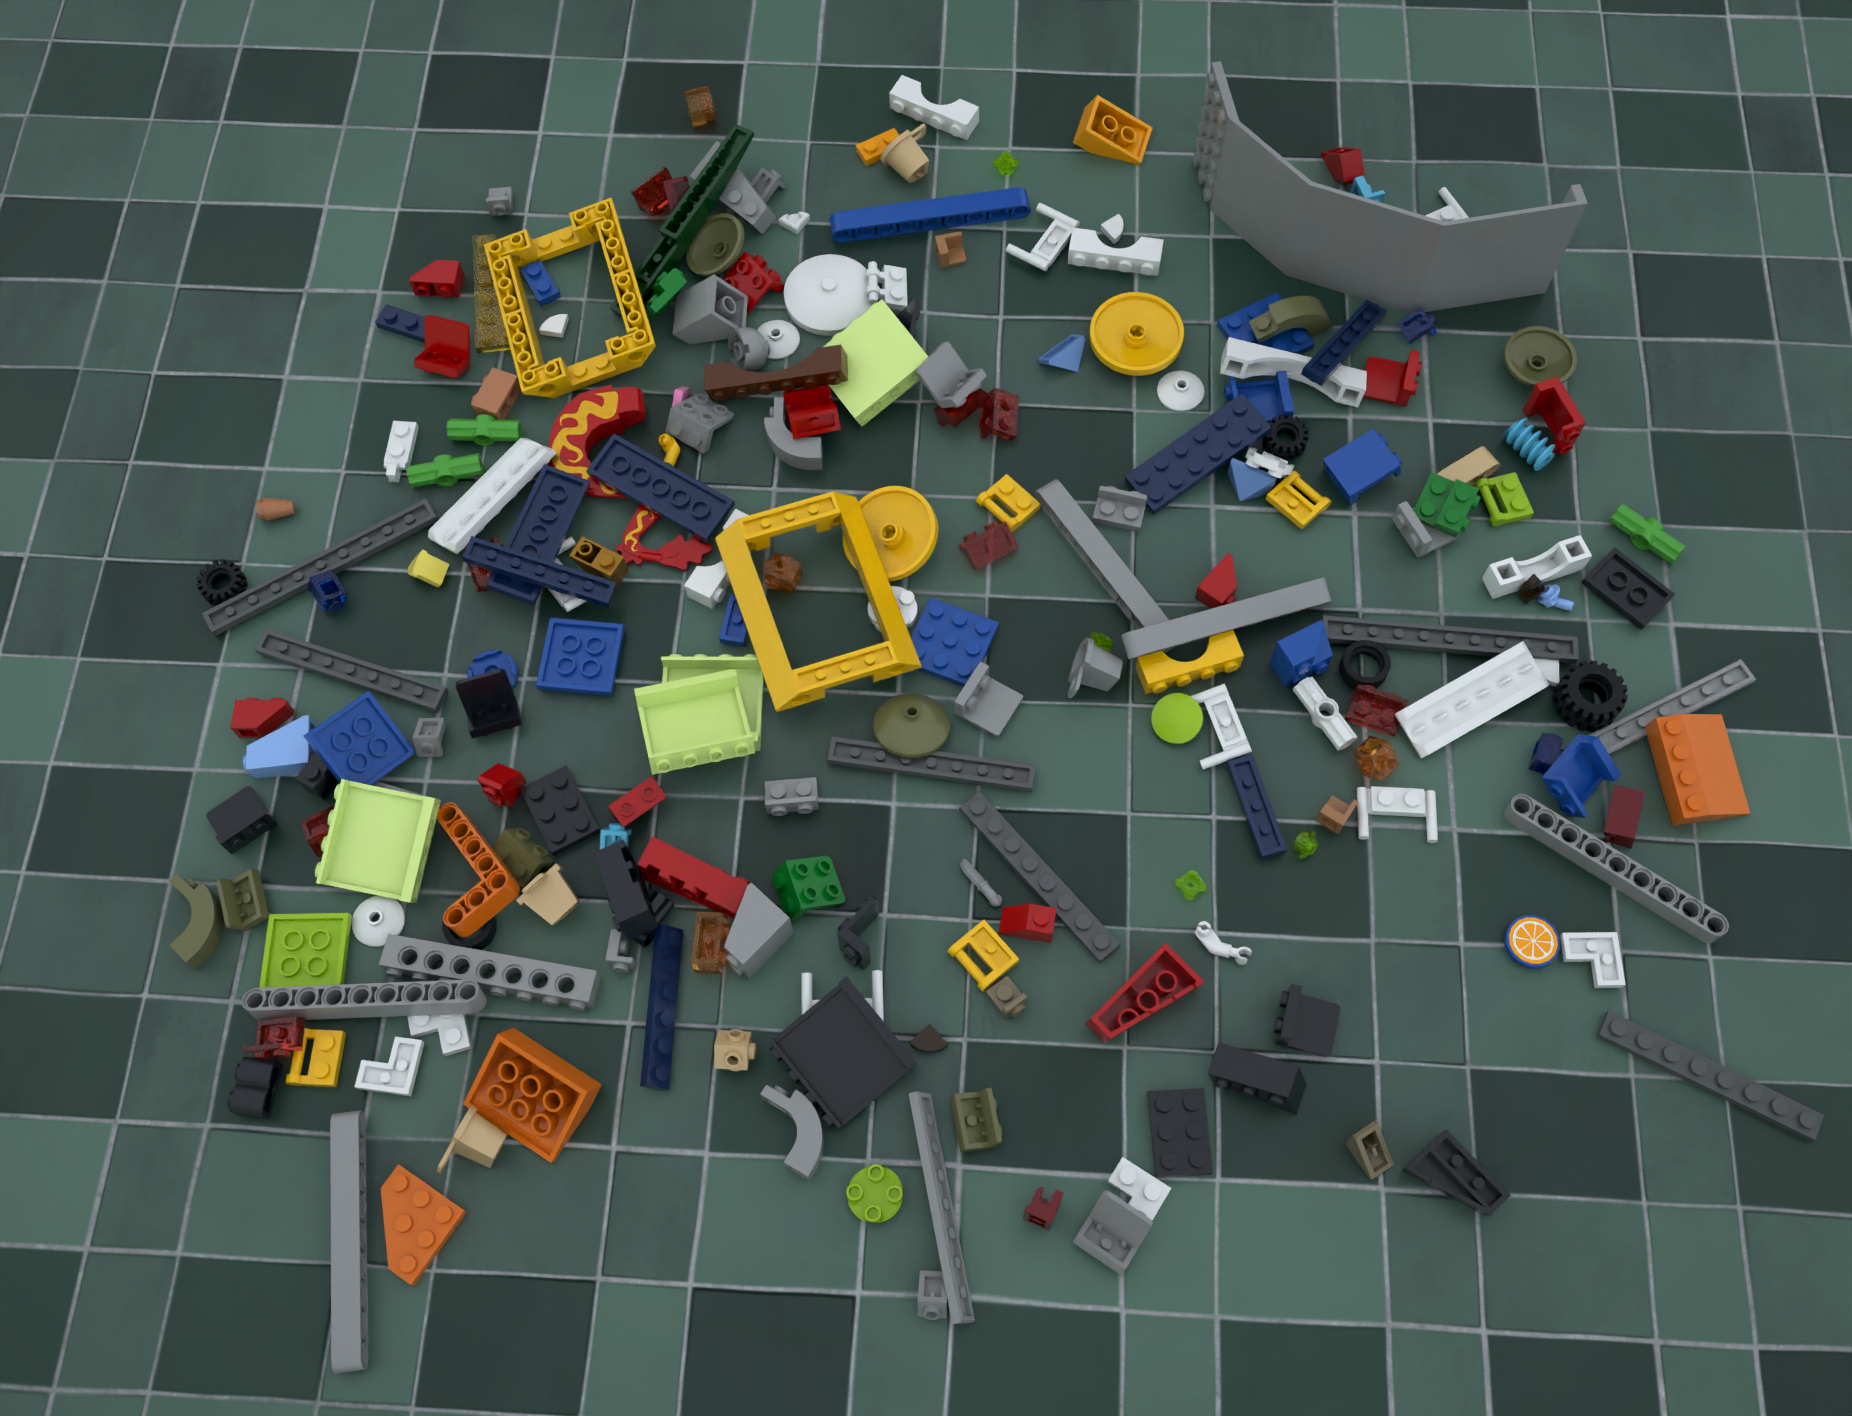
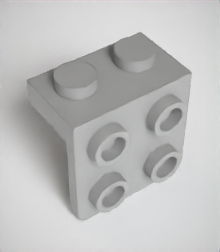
M949 342L941 343L916 369L917 375L941 408H958L962 406L967 400L966 397L979 389L982 385L981 382L987 377L982 368L968 370Z
M695 394L670 408L665 432L704 454L709 451L714 430L733 420L734 413L725 406L711 401L703 394Z
M1407 501L1398 504L1392 520L1417 558L1458 539L1459 534L1457 537L1422 524L1413 511L1414 508H1411Z
M1105 1190L1073 1243L1122 1276L1151 1229L1153 1221L1143 1212L1124 1202L1118 1195Z

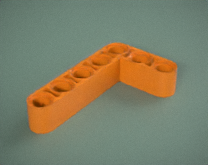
M449 802L439 808L437 819L478 874L481 881L447 908L443 915V921L460 937H468L518 896L520 885L472 820L455 803Z

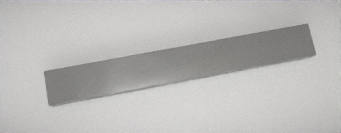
M1742 659L1589 736L1599 737L1605 749L1611 755L1647 737L1645 726L1655 718L1678 714H1693L1754 683L1757 679Z
M916 1091L909 1093V1099L952 1325L969 1324L975 1322L932 1096L930 1093Z

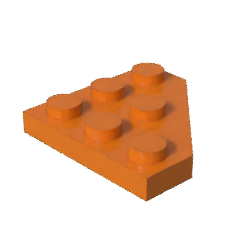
M398 1164L381 1187L388 1269L408 1284L415 1286L467 1212Z

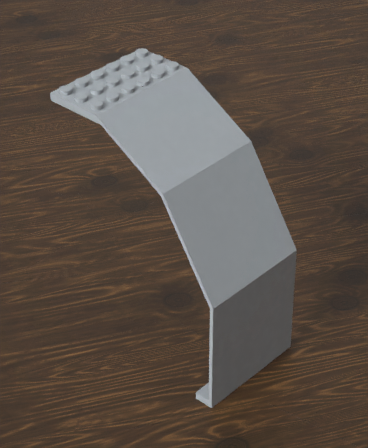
M1221 61L1212 62L1210 73H1207L1208 87L1207 90H1204L1205 104L1201 107L1202 122L1198 124L1197 151L1193 154L1194 166H1198L1199 183L1204 186V200L1209 203L1210 210L1285 275L1363 300H1369L1408 314L1543 294L1546 292L1588 204L1580 184L1570 186L1561 204L1445 222L1312 182L1239 121Z

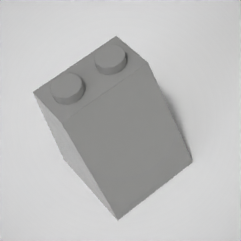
M716 275L708 277L676 296L673 335L689 345L728 339L732 329L746 327L748 296Z
M752 883L745 890L724 944L727 953L725 958L730 963L729 967L738 976L744 974L748 979L794 934L790 918Z

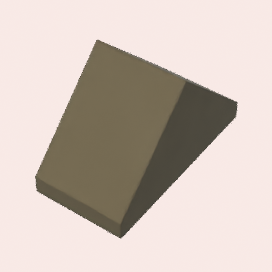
M1373 1121L1352 1135L1345 1142L1349 1151L1371 1180L1394 1165L1379 1124L1376 1121Z

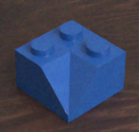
M1320 620L1277 641L1269 664L1285 688L1292 684L1296 686L1308 676L1314 673L1319 675L1329 668L1333 654L1324 623Z

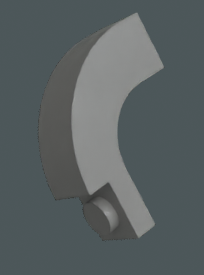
M774 397V406L770 407V417L764 418L767 440L774 454L784 463L798 469L823 470L821 437L793 439L792 433L785 426L786 409L784 397Z
M766 1085L760 1094L762 1099L789 1115L797 1127L795 1144L786 1157L784 1164L788 1169L810 1181L821 1162L824 1150V1133L819 1116L812 1103L798 1090H795L791 1098H788L789 1093L781 1087L775 1085L774 1088Z

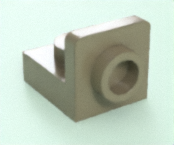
M1008 976L986 991V995L1005 1020L1011 1015L1013 1018L1017 1017L1026 1009L1025 1005L1027 1004L1028 997L1025 993L1022 994Z

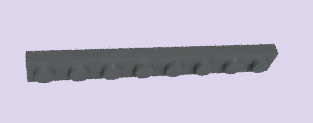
M265 629L254 649L259 655L436 713L439 712L449 692L444 686L269 629Z
M834 736L831 737L827 758L828 764L1032 792L1036 767L1035 764L935 751L932 754L918 758H906L890 753L877 742Z
M980 791L959 807V811L1047 907L1057 908L1056 917L1099 964L1120 947V943Z
M1611 1011L1605 1013L1596 1036L1597 1038L1809 1142L1816 1140L1824 1117L1823 1114Z

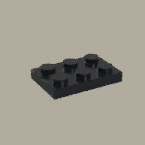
M1615 547L1581 582L1640 630L1675 596V593Z
M567 766L520 788L553 856L600 833Z
M1204 1088L1148 1091L1155 1178L1212 1175L1213 1169Z

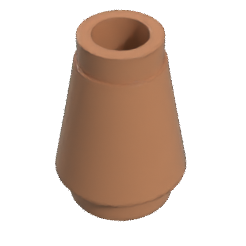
M263 497V500H257L258 518L270 521L294 515L293 500Z

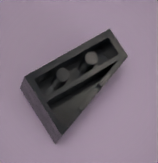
M624 840L594 852L604 888L609 896V907L612 913L615 914L612 920L617 931H623L627 939L630 940L657 928L658 924L645 879Z
M1218 1043L1208 1071L1216 1087L1223 1090L1231 1089L1246 1097L1257 1099L1295 1115L1298 1113L1307 1085L1297 1065L1222 1043Z
M1447 1129L1441 1132L1402 1170L1483 1216H1490L1511 1196Z

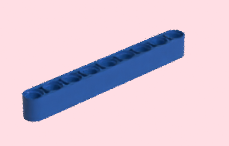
M1017 187L838 211L833 213L829 220L833 240L836 242H849L1021 219L1030 214L1031 208L1027 190Z

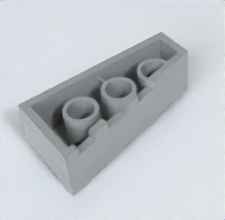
M718 140L690 175L694 181L720 146ZM737 166L718 201L763 235L776 219V216L744 175L740 167Z

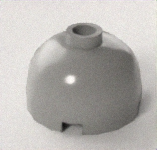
M738 327L730 331L728 349L729 351L733 350L734 358H730L732 365L746 371L757 372L766 363L767 355L770 354L769 342L754 328Z

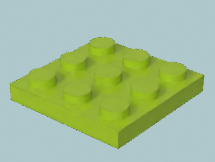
M349 913L269 914L259 988L344 984L352 916Z

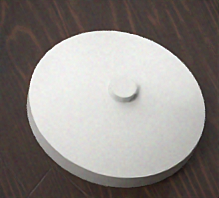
M826 254L805 260L793 269L785 282L784 303L787 313L799 327L810 333L822 336H834L837 333H841L854 319L867 312L871 306L869 304V297L866 295V288L869 286V282L866 279L867 269L859 262L842 255Z

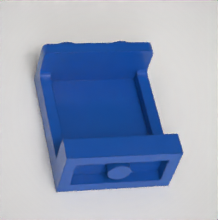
M1277 371L1273 380L1236 383L1235 377L1230 376L1228 384L1224 386L1225 400L1230 402L1240 394H1243L1267 422L1272 421V418L1275 416L1278 419L1281 414H1284V418H1287L1288 414L1293 417L1294 406L1286 371Z
M1374 428L1323 459L1324 470L1350 506L1359 501V494L1392 474L1396 477L1401 474L1402 461L1396 452L1391 453L1388 449L1386 438L1382 434L1378 435Z
M1577 734L1542 779L1547 785L1549 793L1554 796L1560 806V810L1565 815L1585 818L1588 813L1583 807L1584 802L1602 780L1616 782L1621 773L1599 737Z

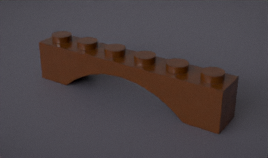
M842 345L817 348L801 362L774 372L759 373L746 371L735 367L727 361L704 365V390L712 401H725L727 398L734 397L747 398L749 395L755 394L768 395L776 391L790 392L797 388H815L818 385L824 384L837 385L848 381L847 354Z

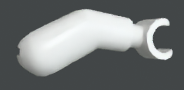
M1202 921L1197 925L1195 934L1211 954L1226 958L1230 956L1235 957V961L1239 965L1247 963L1248 959L1241 957L1240 954L1251 956L1252 950L1250 948L1240 947L1237 949L1230 944L1221 942L1212 930L1211 925L1206 921Z

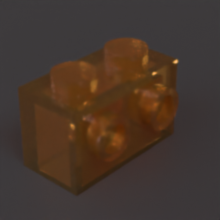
M701 911L696 913L691 966L695 973L722 974V966H727L728 961L725 958L727 953L724 949V944L730 932L731 924L727 923L724 913Z

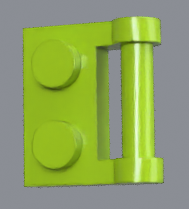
M1516 472L1489 479L1481 478L1474 483V486L1479 488L1478 492H1480L1491 516L1489 520L1492 526L1495 527L1532 518L1534 511ZM1490 489L1494 490L1504 514L1499 511Z

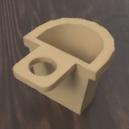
M922 124L912 132L907 129L891 141L880 157L881 162L885 166H891L908 183H913L928 173L929 159L916 143L926 134V125Z
M558 863L553 865L546 873L538 874L522 889L523 894L516 900L520 905L526 904L551 925H556L580 903V900L561 874L563 868Z
M471 1106L441 1159L437 1172H442L452 1153H457L491 1168L504 1144L507 1134L477 1114L478 1108Z

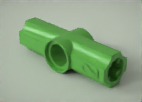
M486 414L478 415L476 419H450L447 421L446 427L449 440L474 441L482 446L493 445L494 441L517 442L523 436L521 420H496L493 416Z
M479 453L456 458L451 455H439L434 458L433 462L408 466L406 468L411 488L436 483L440 486H452L457 483V479L479 476L484 473Z
M1621 504L1609 520L1610 523L1630 536L1634 546L1641 550L1650 549L1670 564L1678 558L1686 547L1664 532V527L1658 520L1651 517L1645 519L1624 504Z

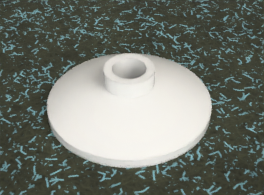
M768 321L757 329L764 339L769 342L770 354L767 355V359L782 360L788 358L799 347V332L794 325L787 321Z
M1172 371L1164 375L1159 381L1157 396L1166 408L1176 412H1186L1193 410L1202 402L1204 386L1201 380L1190 372Z
M373 896L363 901L357 907L352 917V930L355 937L361 943L370 947L385 946L388 934L399 936L405 925V912L401 904L393 898ZM379 914V920L376 922H372V918L375 915Z

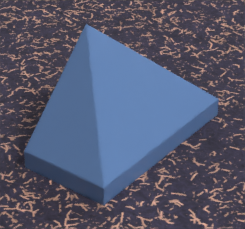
M1071 334L1036 360L1039 364L1078 372L1085 337L1084 335Z
M1232 458L1227 474L1240 502L1268 494L1274 489L1277 477L1261 469L1251 467L1237 459Z

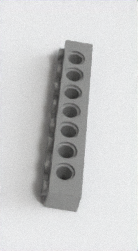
M392 934L387 936L379 966L386 971V975L394 978H402L403 975L412 976V979L415 981L469 979L477 982L481 989L490 990V993L496 996L506 997V994L516 995L517 999L523 1001H532L533 998L541 999L544 1004L558 1006L559 1003L569 1004V1008L584 1011L585 1007L594 1009L601 982V976L597 970ZM417 955V960L413 964L407 965L408 959ZM438 960H443L442 966L439 969L433 970L434 963ZM469 964L468 971L464 974H459V969L463 965ZM495 969L493 977L484 979L485 973L488 970ZM522 974L521 979L517 983H510L513 975ZM548 978V982L544 987L536 988V984L540 979ZM574 983V987L570 992H562L564 985Z

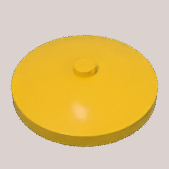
M1128 292L1108 299L1096 310L1091 320L1089 338L1093 352L1104 365L1122 374L1143 376L1165 369L1177 358L1183 344L1184 326L1178 312L1162 298L1143 292Z
M887 486L872 491L858 502L889 581L908 577L926 563L936 546L938 521L932 506L920 493L903 486ZM843 534V547L845 554L849 562L856 568L853 557L846 542L845 536Z

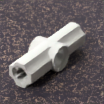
M1313 677L1303 679L1293 688L1294 693L1311 714L1312 723L1323 730L1338 751L1347 748L1356 741L1357 736L1339 713L1338 704L1326 696ZM1320 711H1326L1330 716H1324Z

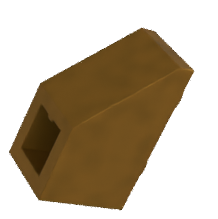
M583 536L569 554V557L587 573L616 582L615 590L629 571L623 556Z

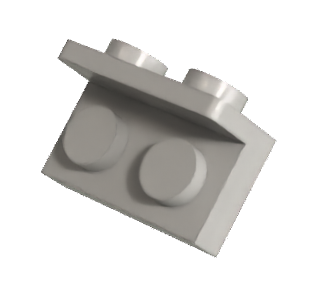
M1100 486L1092 522L1140 532L1148 496L1138 491L1129 492L1113 486Z
M816 777L765 781V808L767 814L783 816L787 812L808 814L813 812V810H819Z

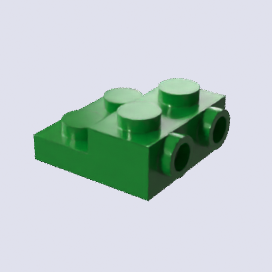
M673 268L669 273L664 271L652 286L654 291L650 296L651 299L645 306L649 323L680 294L686 285L685 276L679 269Z
M1431 472L1413 511L1422 524L1457 537L1460 531L1465 532L1471 518L1466 517L1469 510H1475L1481 498V496L1477 495L1479 488L1457 479L1454 482Z

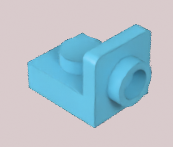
M1363 176L1354 178L1350 193L1383 203L1386 195L1384 190L1372 193L1371 186L1367 184Z
M609 823V827L601 829L600 849L624 840L628 847V838L631 835L632 829L625 828L620 823Z

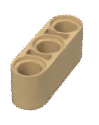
M1481 446L1441 470L1437 475L1454 482L1457 479L1474 486L1477 480L1492 475L1500 467V463L1485 446Z

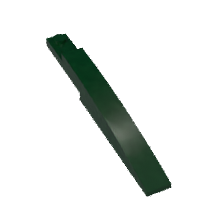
M737 124L733 126L659 229L662 236L635 272L643 303L653 291L652 286L656 283L657 278L664 271L669 273L673 268L675 269L695 239L754 136L753 131ZM616 298L610 309L613 313L622 317Z

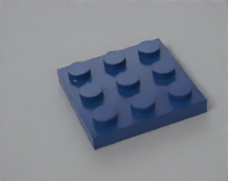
M1278 293L1225 316L1217 322L1218 328L1227 340L1228 337L1299 355L1313 349L1315 345L1304 328L1288 329L1262 343L1258 342L1249 321L1269 311L1268 305L1283 300Z
M930 597L911 637L922 665L921 668L916 670L964 687L980 661H984L999 628V622Z
M550 618L536 682L537 689L613 696L625 633L624 624Z
M367 691L304 735V738L339 783L341 779L372 785L416 753L370 691Z

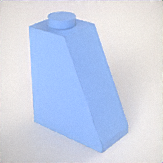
M309 715L302 716L247 745L246 755L243 757L244 769L254 779L299 774L302 771V767H305V763H308V759L314 754V749L304 738V735L317 727V724Z

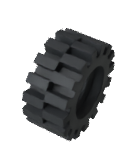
M1281 414L1278 419L1275 416L1272 418V421L1268 422L1272 427V432L1263 437L1265 451L1270 450V454L1284 457L1286 461H1288L1289 457L1294 460L1297 455L1300 457L1305 450L1309 438L1308 427L1304 428V421L1299 423V417L1296 416L1293 420L1291 419L1292 415L1288 414L1287 418H1284V414ZM1289 433L1295 440L1291 443H1285L1277 438V434Z
M221 559L220 564L217 560L212 561L213 566L206 564L207 570H200L199 573L202 577L197 576L198 584L196 585L200 590L199 592L211 605L214 604L215 606L246 591L245 587H248L245 575L230 560L227 563L225 559ZM230 577L231 580L225 588L220 590L214 589V585L218 580Z

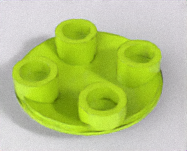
M1172 693L1164 696L1156 703L1151 716L1152 726L1156 734L1164 741L1181 745L1190 741L1199 733L1203 723V713L1198 702L1191 696L1183 693Z
M873 1164L857 1172L851 1179L846 1190L847 1201L851 1211L862 1221L881 1223L892 1218L901 1207L903 1186L899 1177L892 1170L879 1164Z

